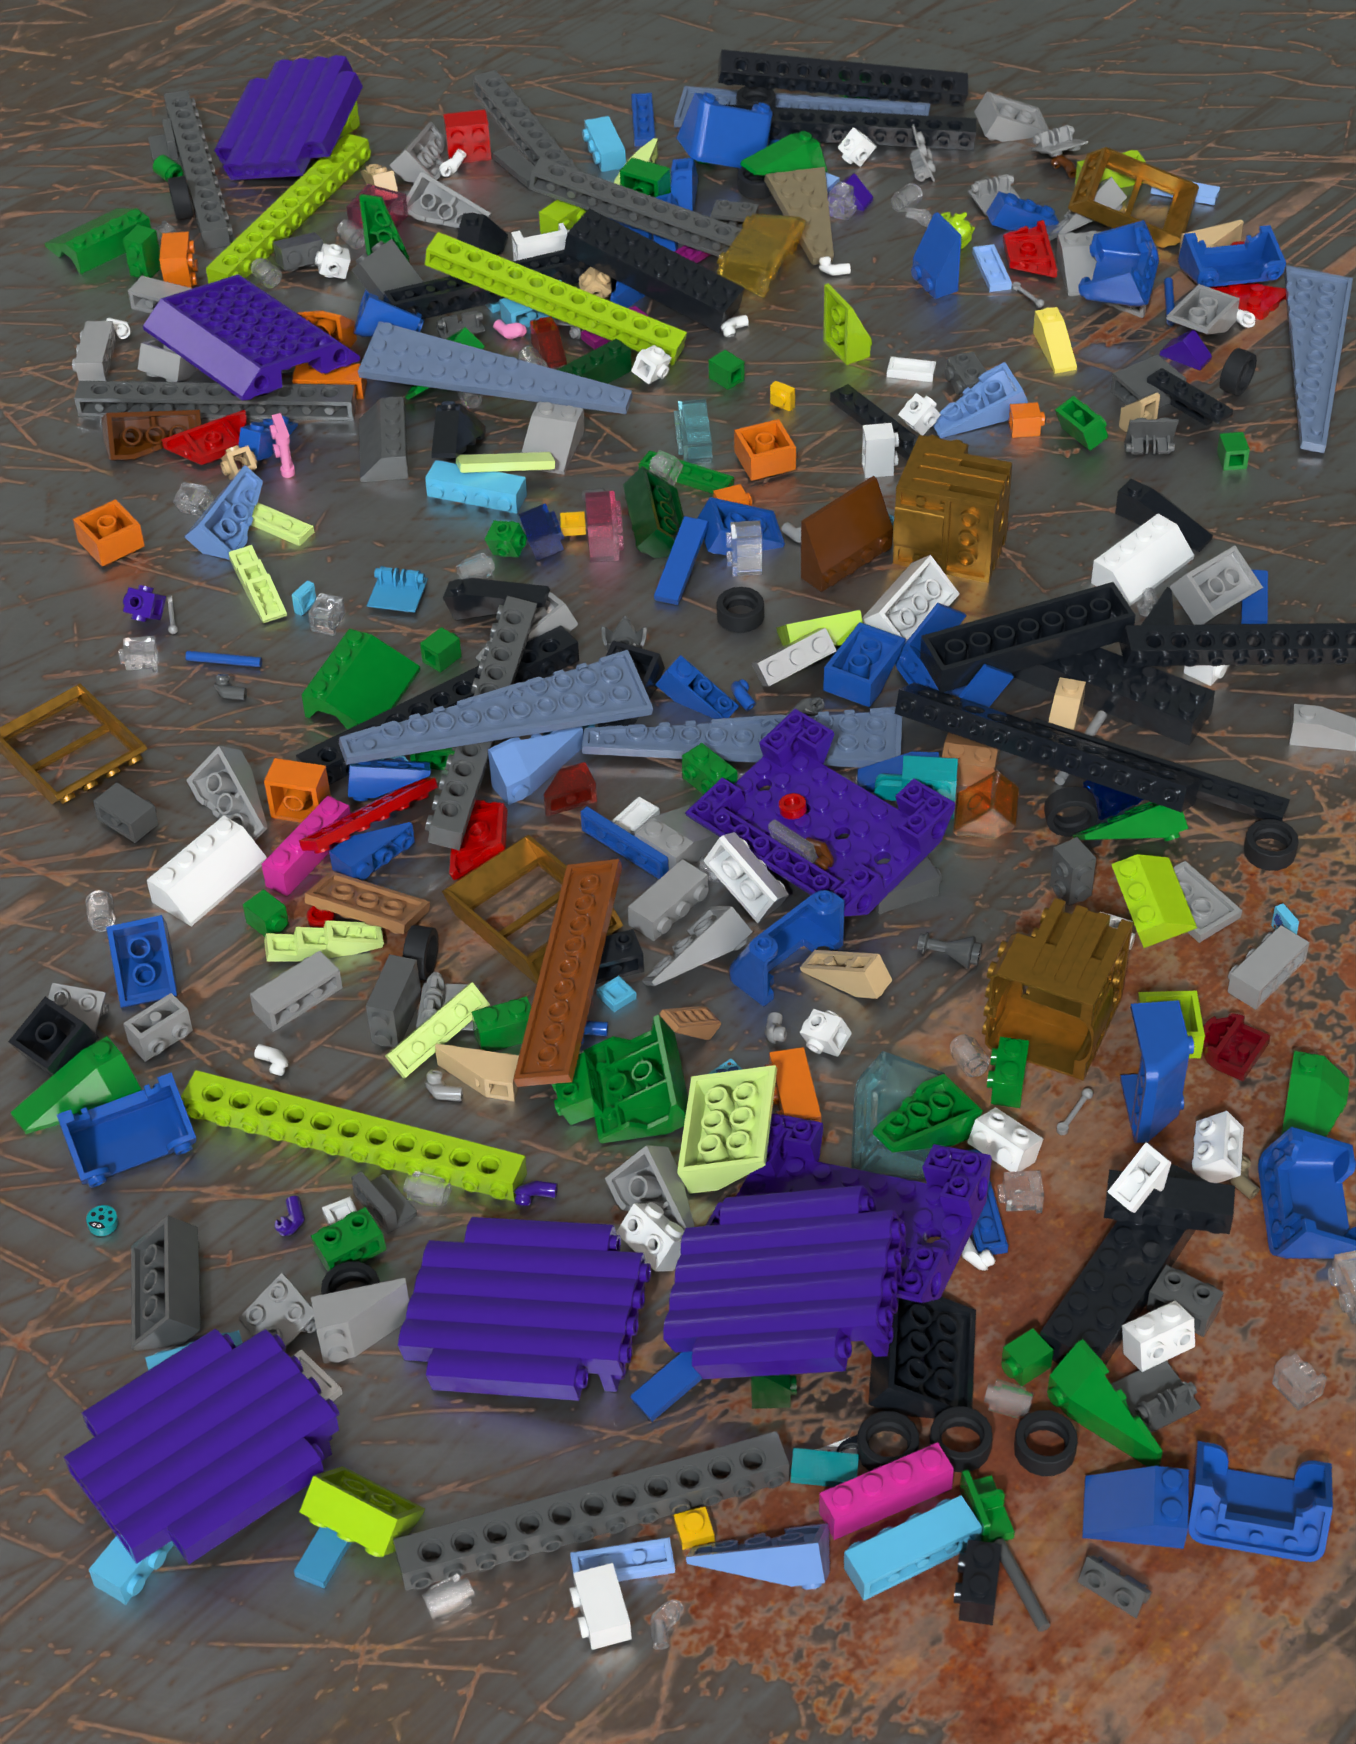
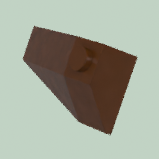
M200 410L105 413L101 417L103 440L110 461L134 460L163 449L161 439L201 425Z

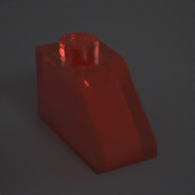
M552 316L530 321L531 344L543 366L554 368L566 365L567 360L560 333Z
M585 762L562 768L558 771L543 794L546 816L597 802L596 782Z

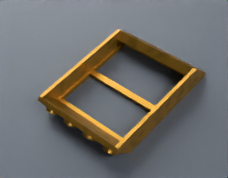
M1104 147L1087 153L1068 208L1072 212L1112 228H1118L1142 221L1130 216L1142 182L1173 195L1163 229L1145 222L1155 245L1164 248L1170 245L1175 246L1181 242V235L1185 233L1199 186L1189 180ZM1105 167L1136 180L1125 213L1093 201Z
M82 684L70 688L0 727V753L51 804L59 800L61 804L70 801L76 797L75 791L83 788L84 791L93 788L99 784L96 779L103 775L107 779L121 771L119 766L126 762L129 766L143 759L141 754L147 750L145 744ZM76 702H79L102 724L101 727L31 766L6 742ZM107 732H110L129 750L127 753L58 792L37 773L39 770Z
M525 835L505 850L443 889L442 893L459 919L537 984L548 941L526 956L506 938L557 904L560 891L499 932L473 911V909L537 866H540L562 885L567 866L530 835ZM614 907L606 936L623 926Z

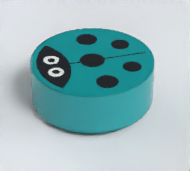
M107 1205L93 1208L86 1217L89 1231L96 1236L111 1234L116 1230L119 1223L116 1211Z

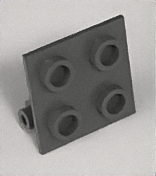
M1164 417L1158 420H1147L1146 418L1130 420L1124 441L1126 452H1130L1131 455L1143 454L1145 452V455H1148L1149 444H1151L1152 455L1156 453V444L1157 454H1170V452H1174L1175 443L1173 439L1179 422L1178 419Z
M1167 1361L1143 1372L1139 1370L1111 1384L1115 1391L1122 1389L1127 1397L1125 1401L1129 1407L1132 1417L1135 1415L1139 1416L1150 1433L1201 1409V1406L1193 1397V1395L1197 1394L1195 1385L1192 1382H1182Z

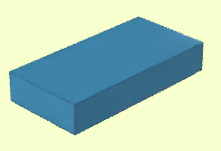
M320 1527L294 1570L295 1577L325 1589L351 1542L340 1539L337 1536V1532L328 1527Z

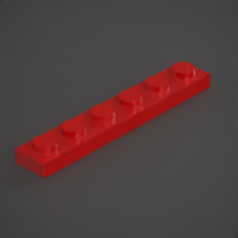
M435 777L424 778L394 790L299 840L302 851H314L315 854L325 852L330 849L332 843L346 841L351 838V833L367 830L371 827L370 823L385 820L390 817L391 812L408 808L411 801L427 798L430 791L438 788Z

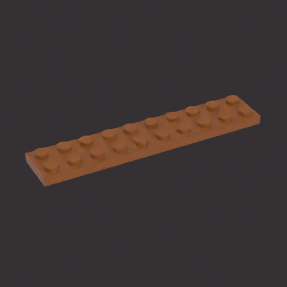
M619 859L567 865L513 1078L517 1087L573 1081L623 867Z

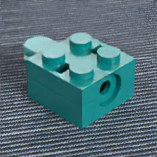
M903 756L902 775L879 774L875 779L874 794L882 800L896 801L895 796L914 778L955 802L958 759ZM955 809L951 816L952 820H954Z

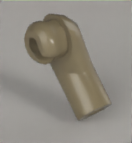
M1242 1155L1241 1176L1229 1179V1181L1251 1200L1258 1194L1260 1188L1248 1179V1168L1251 1166V1161Z

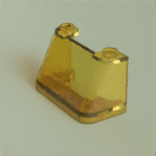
M753 213L751 217L747 215L743 222L742 230L726 253L722 252L717 260V264L720 265L717 274L764 298L769 291L771 280L775 279L778 269L788 254L793 255L796 251L807 220L798 216Z

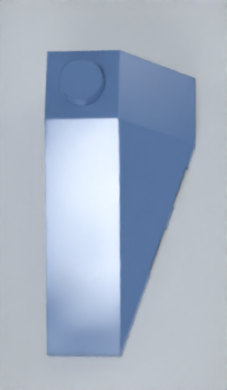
M1005 362L983 373L978 378L979 382L971 389L967 387L962 392L963 396L959 400L949 403L939 412L941 415L933 427L940 438L1008 421L1010 404L1028 403L1022 387Z
M244 465L184 537L202 554L230 560L229 552L243 548L247 543L248 529L252 525V514L254 507L258 503L263 481Z
M582 726L556 730L544 736H541L540 733L532 734L531 738L524 740L515 737L488 749L492 788L508 806L531 795L582 749Z
M828 1523L784 1529L785 1534L776 1538H770L765 1533L757 1534L738 1545L737 1540H726L692 1547L686 1556V1562L690 1565L791 1587L801 1586L802 1589L806 1590L820 1587L822 1583H825L830 1573Z

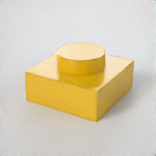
M774 381L770 385V404L790 412L795 407V388Z
M584 511L560 513L562 536L586 535Z
M706 1506L674 1514V1523L682 1550L715 1542V1535Z

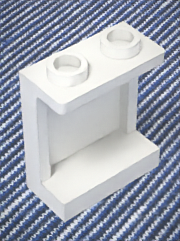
M559 223V231L523 238L520 231L511 232L513 261L564 250L569 230H566L563 223Z

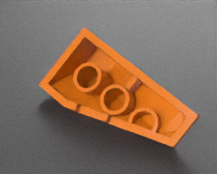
M325 311L296 312L349 349L357 340V335L354 334L355 321L347 317Z

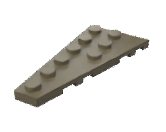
M825 167L766 174L764 181L811 264H820L819 259L821 257H830L832 262L834 252Z

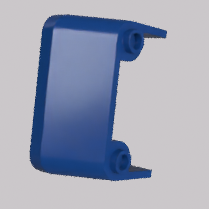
M937 602L907 640L895 665L908 684L915 682L939 691L920 659L921 636L960 625L967 616L964 612ZM984 664L967 686L944 693L990 707L1014 676L1012 673Z
M1179 1000L1134 1003L1130 1006L1141 1059L1138 1074L1120 1075V1082L1135 1143H1148L1178 1117L1180 1110H1184L1183 1088L1189 1054L1194 1053V1041L1192 1036L1187 1035Z

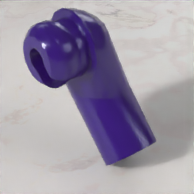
M531 1181L518 1186L514 1192L516 1194L515 1203L517 1205L529 1206L531 1196L556 1198L558 1184Z
M290 1196L286 1199L288 1215L281 1216L282 1221L278 1219L275 1221V1229L282 1236L293 1235L305 1221L301 1200L298 1196Z

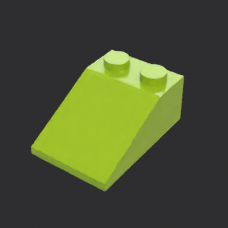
M829 283L824 284L823 341L846 365L870 357L871 337L853 308Z

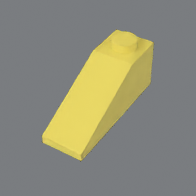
M1058 308L1035 310L1033 334L1054 374L1077 370L1066 325Z

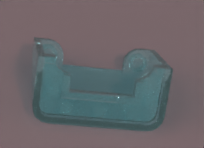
M882 1051L858 1079L854 1091L851 1164L853 1169L893 1177L925 1178L922 1166L931 1148L892 1153L873 1134V1130L892 1111H896L907 1096L911 1097L922 1082L945 1073Z

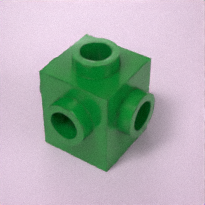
M494 520L484 540L493 555L518 558L526 545L527 537L520 523Z

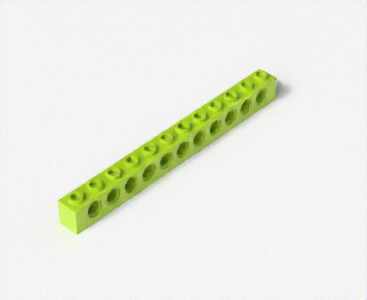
M349 133L345 134L335 144L330 157H321L206 267L208 284L238 274L246 279L274 252V241L287 239L371 157L369 139Z
M437 232L426 248L425 265L608 340L612 341L617 338L626 346L638 352L655 345L663 349L672 358L669 363L670 365L674 366L684 349L687 332L440 232Z
M195 1070L181 1095L187 1115L193 1119L211 1121L223 1127L230 1126L241 1129L249 1134L264 1135L276 1141L283 1140L297 1144L302 1148L317 1149L329 1155H339L351 1158L359 1163L374 1164L386 1170L392 1169L407 1173L412 1177L427 1178L442 1185L449 1184L461 1187L466 1191L480 1192L500 1200L506 1199L515 1202L516 1194L514 1192L518 1186L523 1184L527 1175L525 1155Z

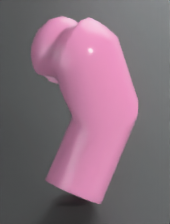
M496 320L493 325L494 329L506 339L523 337L527 332L525 325L517 322L506 324L502 320Z

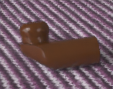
M1062 154L1051 159L1050 162L1055 169L1062 166L1069 178L1076 177V167L1071 160Z
M807 837L803 842V848L817 854L819 858L815 860V865H818L824 871L832 867L834 857L827 843Z

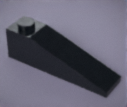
M463 213L457 240L494 255H501L505 249L508 234L485 214Z
M454 401L442 402L441 405H437L435 413L432 458L458 457L467 450V445L476 444V438L482 440L485 437L486 426L462 404H455Z
M1130 479L1118 491L1115 514L1139 525H1143L1156 514H1160L1177 524L1190 548L1198 552L1212 540L1213 535L1155 489Z
M478 578L455 579L449 581L443 600L453 618L460 620L497 614L499 605L504 606L507 596L537 603L536 608L544 607L550 588L549 586Z
M613 640L606 656L628 650L650 699L657 688L655 684L661 678L665 669L661 655ZM639 717L599 723L598 727L634 725Z

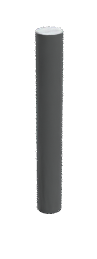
M1003 1538L994 1541L993 1543L1002 1544L1000 1561L1039 1632L1047 1630L1050 1627V1623L1007 1543Z

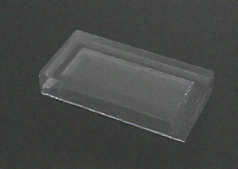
M775 819L768 824L770 836L815 865L817 855L811 842Z

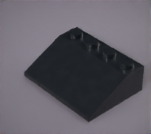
M944 1297L925 1303L897 1298L898 1310L893 1316V1341L889 1343L888 1356L875 1357L873 1353L871 1356L868 1405L884 1411H895L905 1416L935 1419L943 1410L951 1407L966 1406L972 1408L976 1310Z

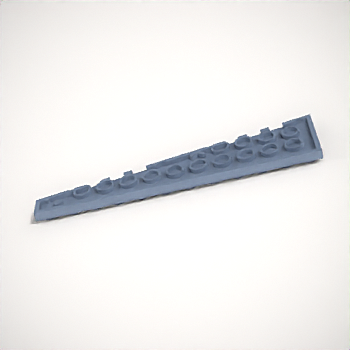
M684 86L674 118V127L681 128L695 92L713 94L720 105H736L738 90ZM775 93V107L927 116L930 114V104Z
M1286 265L1284 278L1300 449L1324 453L1353 278Z
M381 321L378 322L358 369L359 378L533 402H549L620 414H627L633 398L632 390Z
M628 650L599 658V661L587 665L585 662L577 665L576 669L564 672L562 669L553 672V676L547 678L536 677L526 682H519L457 701V705L445 709L443 706L434 708L433 712L422 716L417 713L409 716L408 720L399 723L391 721L378 727H371L341 736L339 738V746L345 763L348 765L652 715L653 706Z
M896 707L870 708V712L866 713L844 710V714L829 715V711L818 712V715L809 716L834 731L835 734L823 765L863 768L900 756L902 716L895 714ZM787 715L711 719V723L696 724L695 720L685 721V725L670 726V722L659 723L656 727H646L643 724L589 727L584 729L582 754L682 759L683 754L703 743L725 761L757 763L763 757L759 742Z

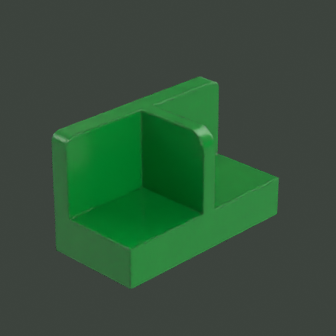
M969 1470L961 1471L960 1492L982 1526L981 1541L993 1543L1000 1538H1003L1005 1541L1014 1539L1015 1532L1004 1507L1005 1493L1003 1489H997L992 1475L972 1480Z

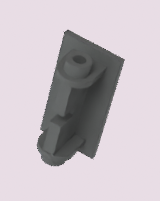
M474 310L461 313V321H458L457 314L441 317V320H437L436 328L440 338L443 339L448 338L464 327L473 335L485 332L481 311L477 312Z
M1088 1555L1078 1583L1134 1618H1137L1143 1603L1146 1604L1151 1597L1152 1591L1147 1589L1148 1585L1140 1583L1129 1575L1121 1576V1570L1106 1562L1103 1557L1099 1556L1097 1558Z

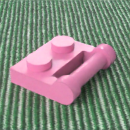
M281 413L271 415L273 425L269 426L271 437L273 440H276V444H272L275 458H280L282 462L280 467L281 475L285 478H290L295 475V467L291 459L289 447L290 437Z

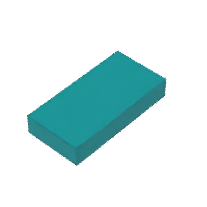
M793 1448L790 1483L835 1487L857 1477L859 1454Z

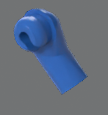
M740 679L732 683L731 691L745 711H749L756 705V702L748 693V682Z
M586 1021L581 1045L584 1043V1035L608 1036V1022Z

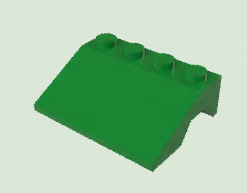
M116 208L44 244L46 248L59 258L65 253L72 259L78 273L83 274L126 253L123 238L137 225L151 228L150 218L137 208Z
M349 628L301 694L305 717L310 718L316 711L336 716L346 729H350L395 707L421 668L418 664L372 634Z
M659 1015L653 1017L650 1031L631 1040L612 1036L583 1050L596 1068L603 1114L595 1116L598 1140L601 1143L665 1135L684 1127L688 1094L675 1032Z

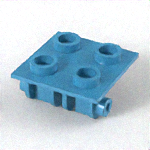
M384 566L376 568L374 576L378 579L367 607L415 613L428 581L425 574L421 573L420 570L406 571V569H402L400 574L399 568H395L394 572L393 568Z

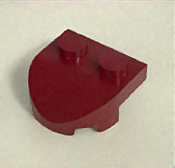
M1230 1013L1228 1017L1219 1019L1214 1016L1203 1026L1205 1034L1202 1049L1203 1056L1214 1069L1244 1081L1270 1043L1271 1035L1245 1025V1016Z

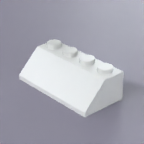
M1156 514L1094 560L1091 583L1095 586L1114 582L1129 606H1131L1193 560L1194 554L1178 525L1162 515Z
M929 555L911 563L863 616L862 621L866 625L906 638V643L937 602L949 607L960 593L933 557Z
M223 815L147 879L152 903L192 927L257 871L267 857L243 826Z

